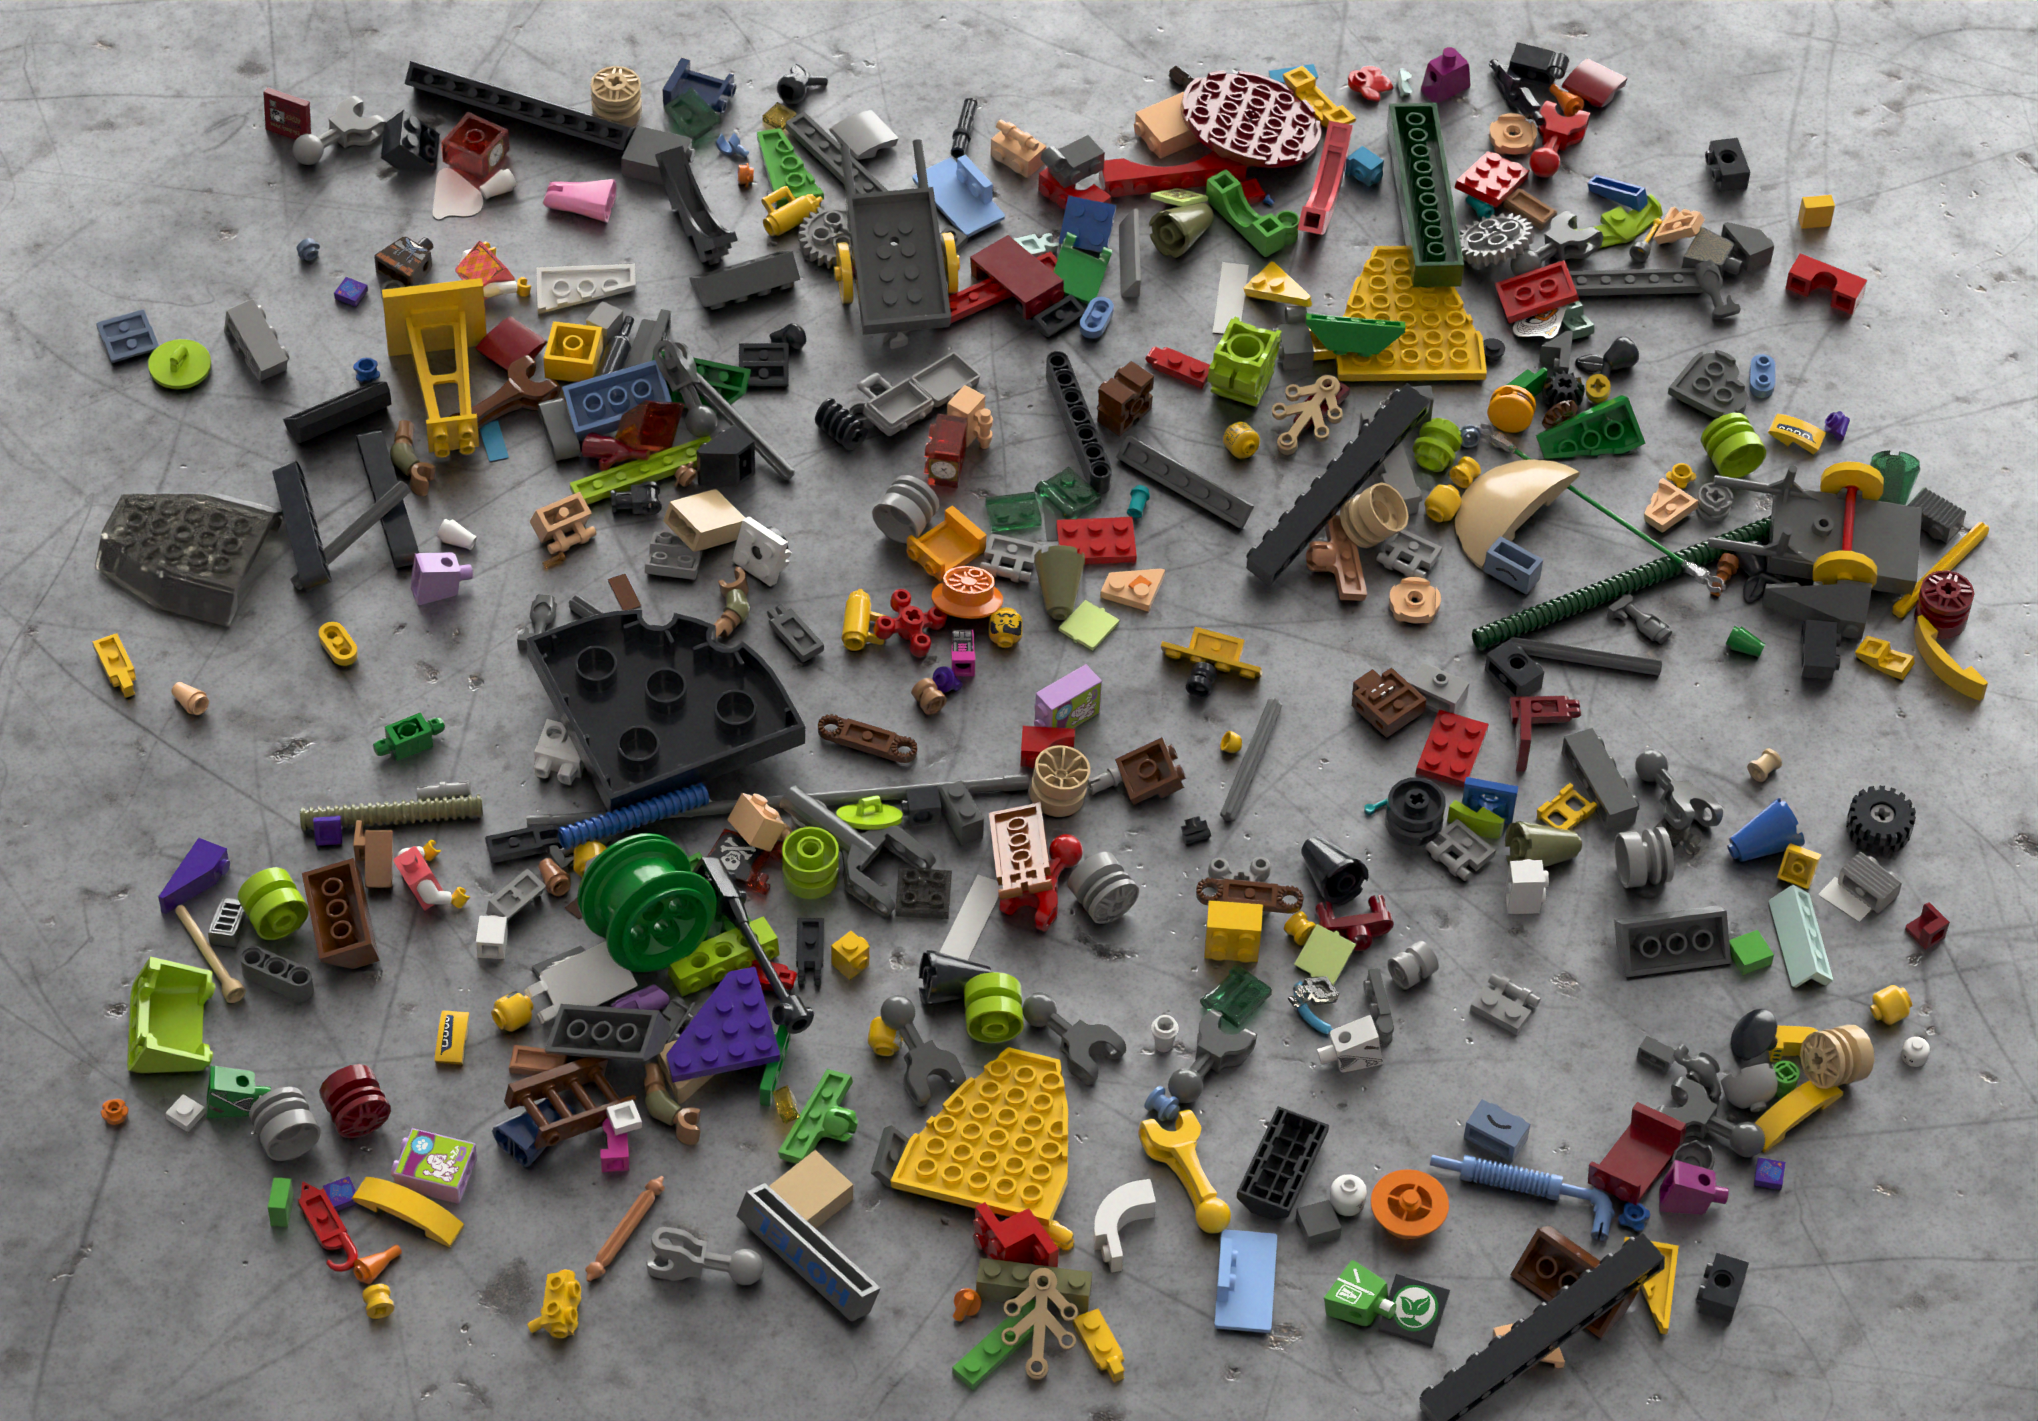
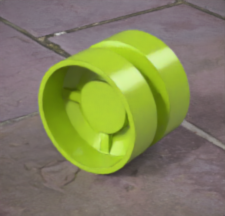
M817 827L800 828L787 836L782 847L783 882L786 888L795 896L804 899H817L829 894L836 887L839 879V847L834 836L828 831Z
M275 867L259 871L248 878L239 889L238 901L246 915L250 918V922L257 934L262 939L276 940L286 937L300 928L308 917L309 907L285 869Z
M991 972L977 975L965 984L966 1030L970 1037L984 1043H1001L1017 1037L1022 1032L1024 1022L1021 1006V985L1015 977L1005 973Z

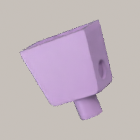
M452 552L415 554L410 587L417 605L457 595L460 581L473 578L472 567L470 564L459 565L455 554Z

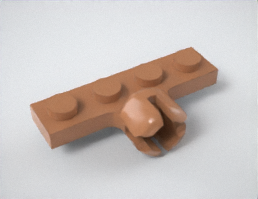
M1334 515L1325 525L1328 542L1313 541L1309 543L1310 548L1306 551V562L1309 563L1307 567L1314 572L1330 571L1334 573L1340 600L1365 601L1367 591L1357 545L1345 533L1340 515Z

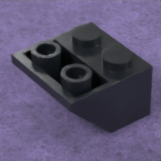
M402 110L385 123L381 159L398 170L434 171L437 167L440 134L417 117Z
M735 424L726 430H722L715 438L708 443L702 444L697 450L698 484L701 486L737 487L755 474V441Z

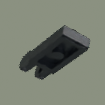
M554 824L541 827L533 826L486 836L485 843L491 864L540 854L543 851L550 853L549 846L556 845L559 849L562 848L559 838H556L559 827Z
M797 918L796 967H798V985H804L806 981L804 967L815 968V985H821V968H823L824 918Z

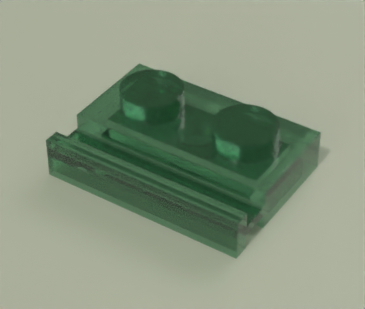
M690 87L688 92L680 94L665 105L664 109L675 123L692 138V141L696 142L712 130L714 125L720 124L721 119L698 93Z
M1035 491L985 498L991 532L1042 525Z

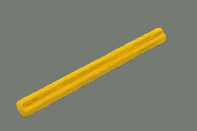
M1983 522L1976 524L1916 583L1912 596L1905 594L1893 605L1892 613L1898 618L1904 617L1917 604L1923 580L1929 574L1936 571H1951L1988 535L1989 526Z

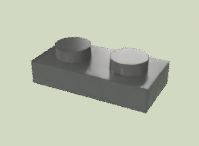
M892 1125L883 1129L871 1174L889 1188H891L892 1176L909 1141L908 1137Z

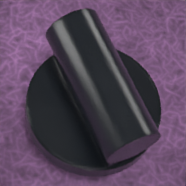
M1200 816L1184 820L1186 825L1181 826L1185 844L1211 838V832L1206 820L1201 821Z

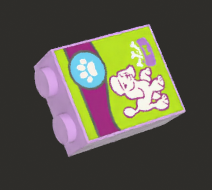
M1085 664L1036 692L1034 726L1073 729L1099 714L1102 680Z
M412 1128L408 1138L405 1137L402 1141L399 1161L395 1160L392 1165L391 1176L394 1177L395 1183L424 1196L459 1204L477 1160L476 1143Z

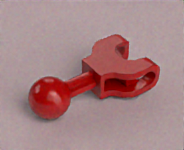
M1544 102L1540 114L1545 118V121L1537 129L1540 135L1543 136L1542 145L1545 146L1535 150L1529 161L1530 168L1535 175L1548 178L1558 171L1560 167V158L1557 154L1558 149L1565 151L1569 145L1577 144L1584 139L1590 118L1589 112L1579 110L1575 116L1563 117L1555 111L1556 103Z
M1059 835L1050 844L1051 875L1046 876V880L1051 879L1053 890L1030 894L1029 890L1023 891V896L1000 900L999 910L1001 912L1012 915L1019 907L1032 906L1037 910L1035 914V928L1043 932L1050 928L1058 916L1057 878L1064 868L1074 867L1083 856L1082 844L1073 835Z

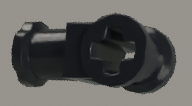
M648 481L640 485H631V491L616 492L611 490L612 512H616L618 509H632L633 514L655 515L659 513L662 509V504L658 498L660 486L655 482Z

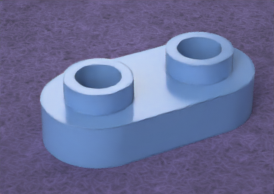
M1096 297L1090 301L1080 320V332L1083 336L1098 338L1104 333L1113 316L1114 305L1110 299Z
M1759 354L1754 356L1750 363L1749 390L1756 397L1766 398L1772 395L1775 387V361L1768 355Z

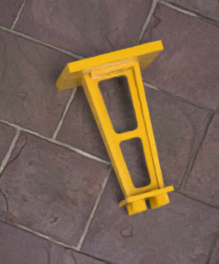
M482 278L382 290L388 356L412 354L428 418L426 420L429 453L435 452V456L439 458L447 457L450 454V450L460 449V452L465 455L472 454L475 451V447H479L477 414H472L467 347L477 346L487 335ZM455 349L456 372L436 376L430 374L425 352ZM456 383L458 385L460 416L440 418L433 389L435 385Z

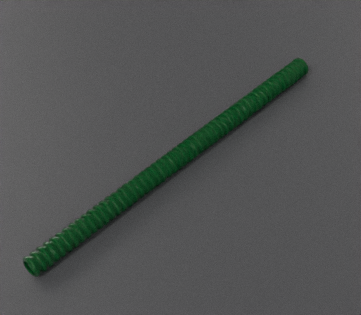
M1771 515L1768 518L1757 520L1754 523H1749L1748 526L1744 525L1741 528H1736L1734 531L1731 530L1714 538L1745 543L1749 541L1766 542L1770 536ZM1708 540L1702 541L1700 544L1697 543L1694 546L1681 549L1680 552H1674L1675 555L1685 561L1683 566L1669 556L1661 557L1659 560L1655 559L1652 562H1647L1645 565L1642 564L1639 567H1634L1632 570H1626L1625 573L1621 572L1618 575H1613L1611 578H1606L1604 581L1600 580L1597 583H1592L1590 586L1587 585L1584 588H1579L1577 591H1571L1570 594L1566 593L1563 597L1558 596L1556 600L1550 599L1549 602L1545 601L1542 605L1537 604L1535 607H1529L1528 610H1522L1521 613L1516 612L1507 618H1501L1500 621L1495 620L1486 626H1480L1479 629L1475 628L1472 630L1473 643L1482 651L1486 647L1490 648L1492 645H1498L1500 642H1505L1507 639L1510 640L1512 637H1518L1521 634H1526L1528 631L1531 632L1534 629H1539L1541 626H1547L1548 623L1552 624L1555 620L1560 621L1562 617L1568 618L1569 615L1573 616L1576 612L1581 613L1583 610H1589L1590 607L1594 608L1597 605H1602L1604 602H1609L1611 599L1615 600L1618 597H1623L1625 594L1628 595L1631 592H1636L1638 588L1643 589L1645 586H1651L1652 583L1656 584L1659 581H1664L1666 578L1669 579L1672 576H1677L1679 573H1685L1688 570L1685 568L1687 563L1699 567L1714 560H1719L1724 553L1733 554L1735 551L1708 547Z

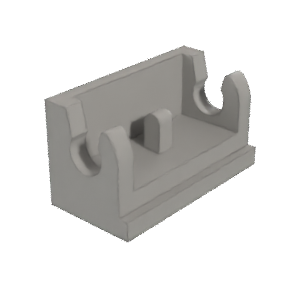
M527 868L489 900L486 914L488 916L507 917L508 922L513 915L531 900L539 897L543 890L546 889V885Z

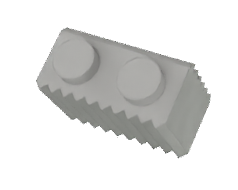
M1859 852L1848 864L1841 868L1838 878L1839 885L1846 888L1848 892L1859 898L1860 901H1863L1864 904H1867L1876 913H1880L1899 895L1902 882L1895 873L1887 872L1879 866L1875 858L1867 857L1862 852Z

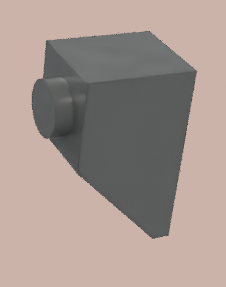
M1730 222L1723 224L1721 236L1733 242V256L1743 261L1742 267L1746 272L1771 262L1774 244L1762 230Z

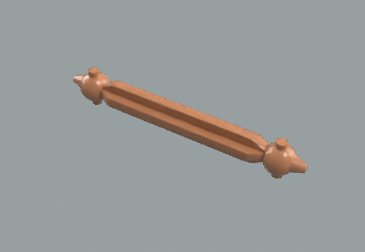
M663 1176L652 1179L645 1185L647 1190L643 1191L598 1252L595 1262L590 1263L585 1268L587 1282L600 1278L605 1273L604 1267L611 1263L652 1206L655 1196L665 1190Z

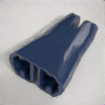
M548 1098L536 1104L549 1124L562 1120ZM566 1104L573 1116L576 1115V1110L569 1104ZM527 1111L493 1127L492 1133L498 1146L509 1154L513 1152L515 1160L526 1168L546 1148L536 1149L534 1146L539 1128Z

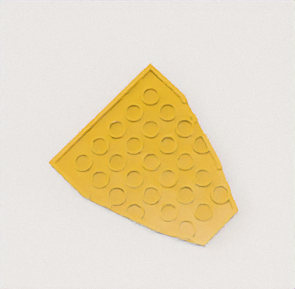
M1375 246L1371 252L1370 259L1363 266L1360 277H1357L1354 282L1346 311L1342 317L1405 322V333L1379 354H1372V357H1362L1355 352H1348L1346 355L1336 354L1338 381L1486 380L1487 371L1483 337L1480 331H1476L1473 326L1471 315H1467L1464 310V303L1455 287H1413L1406 246Z
M1008 1047L999 1054L996 1060L986 1064L984 1072L975 1079L972 1077L967 1079L942 1104V1111L936 1117L931 1116L926 1121L927 1126L919 1134L915 1133L909 1139L892 1176L891 1188L972 1208L986 1202L993 1213L1008 1217L1029 1208L1041 1225L1050 1226L1068 1184L1069 1113L1060 1059Z

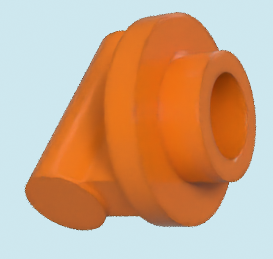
M963 1288L956 1293L954 1297L956 1310L953 1318L957 1321H963L965 1315L972 1316L980 1310L982 1301L976 1291L970 1288Z

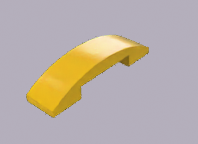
M1304 66L1283 74L1286 85L1295 91L1294 95L1301 101L1306 100L1313 107L1316 120L1320 121L1324 127L1328 128L1329 121L1344 124L1356 122V118L1343 105L1337 107L1316 87V78Z
M1923 615L1918 616L1914 637L1918 650L1927 665L1940 679L1960 693L1979 701L1984 699L1988 682L1972 666L1963 670L1936 642L1938 631Z
M1809 1080L1788 1093L1755 1122L1765 1134V1145L1762 1151L1766 1153L1785 1138L1787 1131L1821 1107L1824 1110L1843 1096L1844 1092L1837 1086L1827 1089L1818 1088Z
M365 1177L352 1197L354 1202L374 1212H377L380 1208L425 1230L426 1237L449 1248L464 1227V1223L437 1203L413 1190L387 1180Z

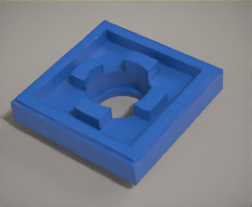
M1466 777L1462 804L1476 813L1482 807H1485L1505 820L1504 824L1509 825L1513 822L1519 786Z

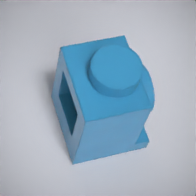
M1361 146L1346 158L1345 175L1348 177L1353 175L1357 180L1370 187L1382 179L1384 160L1364 146Z

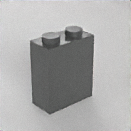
M637 125L621 158L622 175L664 185L655 154L683 146L688 163H692L695 157V149L692 148V138Z

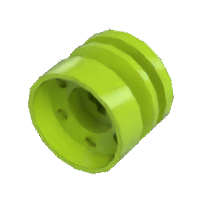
M1730 413L1717 418L1705 428L1701 435V444L1712 459L1720 476L1737 479L1745 477L1755 471L1766 458L1767 451L1759 436L1755 434L1748 418L1741 413Z

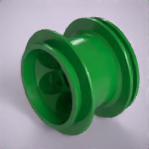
M650 833L624 838L605 849L587 868L581 879L577 895L579 911L587 927L594 934L606 939L608 952L616 964L633 972H651L671 967L670 964L691 955L705 939L713 923L717 905L713 887L704 877L691 872L690 862L685 852L668 838Z

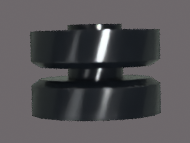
M1410 777L1396 783L1391 788L1387 800L1385 825L1389 834L1398 842L1417 846L1427 844L1437 838L1443 827V816L1446 807L1443 791L1434 782L1424 778Z

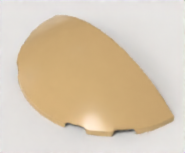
M1532 459L1507 463L1495 467L1478 477L1462 495V504L1455 517L1456 536H1459L1465 555L1482 570L1485 565L1486 552L1500 536L1511 542L1515 538V531L1543 504L1548 507L1580 476V472L1561 463Z

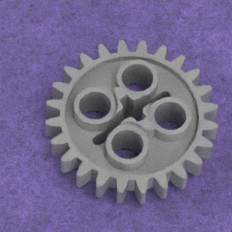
M828 204L826 210L818 207L817 214L809 212V218H803V224H800V249H804V256L810 255V261L818 259V266L824 262L827 263L828 269L832 264L836 265V244L841 242H847L852 263L853 258L849 229L847 227L846 206L844 209H841L840 205L836 204L835 209H832Z
M1504 213L1499 217H1495L1493 214L1490 219L1482 217V221L1474 220L1473 226L1466 225V230L1459 231L1463 261L1467 260L1468 264L1475 261L1476 266L1484 262L1485 266L1490 262H1494L1497 265L1500 260L1507 262L1509 257L1515 259L1516 254H1524L1523 249L1530 248L1529 244L1533 243L1534 238L1531 222H1528L1527 218L1522 219L1521 215L1514 218L1512 213L1507 217L1504 216Z

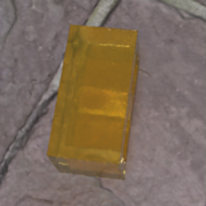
M786 1085L773 1091L776 1108L784 1124L800 1118L796 1099L790 1087Z

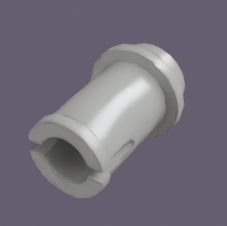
M1109 767L1106 772L1089 778L1087 786L1089 789L1092 788L1090 790L1092 794H1096V792L1111 786L1118 787V783H1121L1122 779L1117 768L1112 769Z

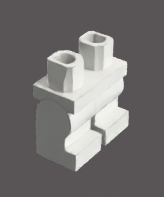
M547 719L534 751L535 776L548 778L552 770L558 772V781L571 785L575 777L581 778L585 766L563 723ZM552 729H558L562 734L552 732Z

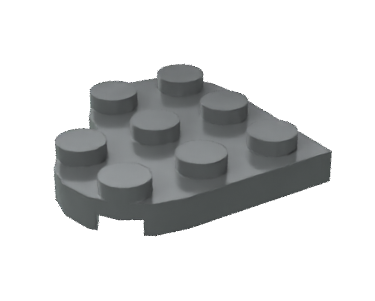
M1715 350V353L1703 354V351L1698 353L1668 389L1669 395L1716 418L1730 413L1742 414L1749 400V396L1745 391V385L1738 380L1740 371L1735 364V358L1720 350Z

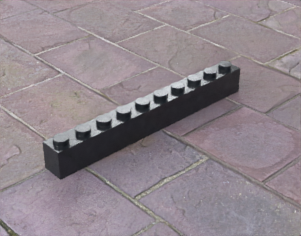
M410 61L404 83L405 85L622 151L626 150L636 127L422 62Z
M1406 384L1401 390L1399 388L1396 389L1391 395L1387 406H1381L1374 415L1375 419L1370 424L1365 423L1358 432L1359 436L1355 441L1350 440L1343 448V454L1338 459L1333 458L1330 461L1324 475H1318L1311 483V489L1306 494L1303 492L1298 496L1292 510H1286L1278 520L1279 524L1274 529L1269 528L1266 531L1261 544L1258 547L1254 545L1246 555V569L1268 586H1271L1341 509L1345 501L1354 495L1429 412V399L1409 384Z
M1644 1233L1636 1238L1634 1236L1629 1238L1622 1245V1249L1615 1254H1607L1600 1261V1265L1592 1271L1590 1269L1584 1271L1578 1277L1577 1282L1570 1287L1567 1285L1561 1288L1550 1302L1539 1304L1531 1316L1525 1320L1522 1318L1516 1321L1508 1333L1504 1336L1498 1335L1493 1338L1485 1350L1481 1353L1477 1351L1470 1355L1466 1360V1364L1458 1370L1457 1368L1450 1370L1439 1384L1428 1386L1419 1398L1420 1409L1430 1421L1461 1420L1665 1269V1257Z

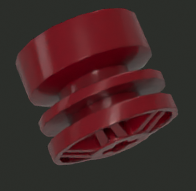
M1944 570L1929 574L1921 585L1914 612L1915 623L1918 616L1923 615L1938 631V639H1951L1960 635L1966 628L1975 595L1973 585L1967 578L1953 571Z
M356 1064L341 1068L329 1075L319 1089L320 1098L326 1110L330 1113L337 1132L342 1137L356 1138L372 1133L387 1121L391 1113L390 1104L385 1098L384 1092L380 1089L373 1070L367 1065Z

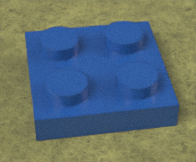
M1068 196L1059 244H1062L1067 232L1077 235L1073 247L1102 252L1103 247L1108 248L1117 206Z

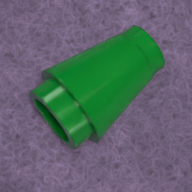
M1734 626L1725 644L1730 646L1731 650L1760 657L1766 643L1742 626L1741 628Z

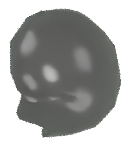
M1697 1140L1680 1145L1674 1151L1672 1157V1164L1677 1160L1709 1170H1713L1715 1164V1156L1711 1146H1705Z

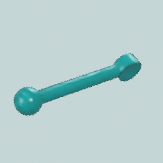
M1388 798L1374 805L1366 804L1364 807L1365 814H1374L1375 809L1387 804Z

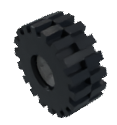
M1879 785L1878 790H1875L1874 786H1870L1867 792L1864 789L1859 791L1858 796L1855 795L1852 799L1846 821L1848 835H1853L1852 841L1855 844L1861 842L1862 849L1866 850L1867 847L1872 848L1871 853L1876 854L1877 850H1882V854H1888L1889 849H1892L1894 853L1899 850L1900 846L1902 848L1906 846L1907 840L1909 841L1912 835L1916 811L1915 808H1911L1913 803L1910 799L1905 801L1906 795L1901 792L1898 795L1895 793V788L1891 787L1890 791H1887L1885 786ZM1880 814L1881 816H1883V818H1886L1884 821L1880 820V817H1878L1880 816Z

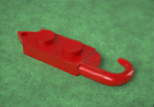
M302 1182L301 1197L297 1199L298 1206L319 1243L328 1250L343 1247L348 1256L345 1263L338 1265L334 1264L331 1260H327V1266L336 1272L352 1269L354 1261L358 1259V1251L323 1188L319 1190L306 1182Z

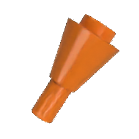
M1556 84L1550 86L1549 91L1556 97L1566 117L1575 116L1579 110L1583 109L1584 100L1563 91Z
M395 1244L384 1252L356 1259L353 1268L354 1275L359 1281L371 1284L391 1260L402 1254L401 1248Z

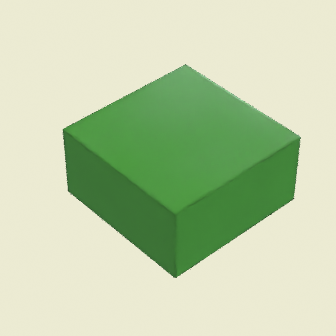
M1758 930L1729 940L1731 958L1742 975L1772 965L1774 954Z
M273 1178L268 1203L271 1226L288 1227L294 1201L291 1179Z

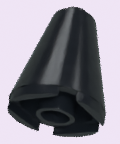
M1314 836L1304 842L1301 854L1322 897L1327 902H1336L1338 905H1343L1352 901L1362 892L1363 888L1361 885L1364 879L1368 881L1369 872L1361 860L1320 836Z
M926 950L927 953H923L919 967V979H923L924 986L919 987L920 999L923 1004L929 1005L964 998L965 984L977 975L991 973V968L937 951Z

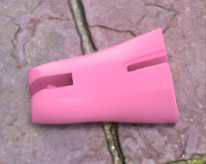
M609 179L588 182H550L543 204L551 209L574 212L608 223L611 208L616 200V181Z

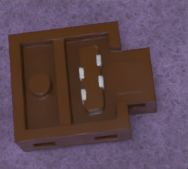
M1391 667L1382 673V676L1372 669L1353 682L1351 706L1387 738L1423 714L1427 699Z

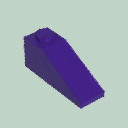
M198 838L158 896L161 912L167 914L178 905H182L212 887L222 875H226L230 867L227 848Z

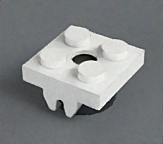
M747 517L742 521L732 561L767 585L772 586L777 583L779 573L789 565L790 561L787 558L792 555V552L788 550V542L783 533L772 526L764 527L751 517Z

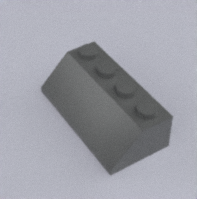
M779 251L692 276L689 279L702 306H710L711 310L724 307L725 302L729 300H734V303L748 300V295L757 293V296L771 293L770 288L779 286L780 290L793 287V282L800 280L793 251Z
M1720 906L1614 919L1616 946L1626 977L1731 963L1727 910Z
M561 1004L545 1052L556 1055L647 1061L663 1052L671 1027L660 1011Z

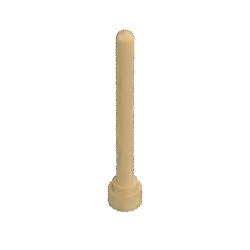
M178 905L175 912L221 981L222 995L228 1003H235L241 1000L246 994L244 986L239 980L230 977L185 906Z

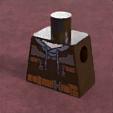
M401 237L374 255L376 273L388 280L401 281L405 287L418 286L432 268L430 251L434 247L433 243L426 237H423L417 243L408 237Z

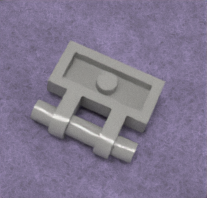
M1403 529L1391 536L1386 542L1385 550L1391 553L1387 555L1380 552L1377 561L1384 564V567L1391 571L1395 569L1404 573L1406 578L1419 577L1425 579L1426 572L1419 570L1420 566L1430 570L1441 555L1442 547ZM1402 557L1411 563L1408 565L1400 561L1399 558Z
M991 533L984 552V559L992 560V562H981L980 568L989 572L995 578L1002 576L1011 578V581L1017 583L1020 581L1030 582L1032 573L1023 571V568L1034 570V555L1040 550V544ZM1001 563H1006L1014 565V568H1008L1000 565Z
M1458 819L1439 833L1438 840L1442 844L1438 846L1433 841H1430L1426 846V850L1432 854L1431 857L1435 861L1442 862L1449 868V872L1455 877L1459 876L1464 881L1468 880L1471 876V872L1465 867L1470 865L1477 871L1494 858L1496 852L1494 848ZM1451 850L1459 856L1457 860L1448 854Z
M1493 973L1488 983L1496 986L1495 990L1484 986L1471 1003L1470 1011L1518 1035L1531 1016V1010L1525 1007L1528 1003L1536 1008L1541 998L1533 995L1532 990L1526 987L1522 989L1511 983V979L1505 976L1500 977ZM1507 992L1515 996L1517 1000L1514 1002L1503 995Z

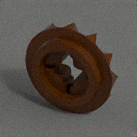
M1573 400L1562 401L1554 405L1545 414L1542 426L1547 430L1574 417L1578 406Z

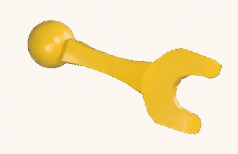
M1191 1110L1179 1112L1175 1123L1176 1131L1162 1129L1155 1119L1141 1121L1138 1135L1146 1154L1154 1160L1167 1163L1177 1174L1193 1202L1197 1225L1203 1231L1211 1234L1220 1233L1226 1229L1231 1220V1212L1223 1200L1216 1198L1217 1192L1210 1185L1197 1158L1195 1148L1201 1133V1126Z

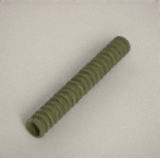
M477 794L476 797L468 795V798H464L462 795L458 799L455 796H452L451 799L443 797V800H439L436 797L435 800L427 798L426 801H422V799H418V802H414L413 799H410V802L401 800V803L393 801L391 804L388 801H385V804L376 802V805H372V802H369L365 806L363 803H360V806L351 804V807L343 804V807L335 805L334 808L326 806L325 809H322V806H318V809L310 807L309 810H305V807L300 810V824L303 831H307L308 828L314 831L313 821L316 817L341 816V826L348 828L349 825H353V828H355L356 820L362 821V826L365 827V824L373 826L374 823H378V826H381L382 823L390 825V822L399 824L400 821H403V824H407V821L415 823V820H419L422 823L426 819H428V822H432V819L440 821V818H444L445 821H448L449 818L457 820V817L465 819L466 816H469L470 819H473L474 816L482 818V797H480V794Z

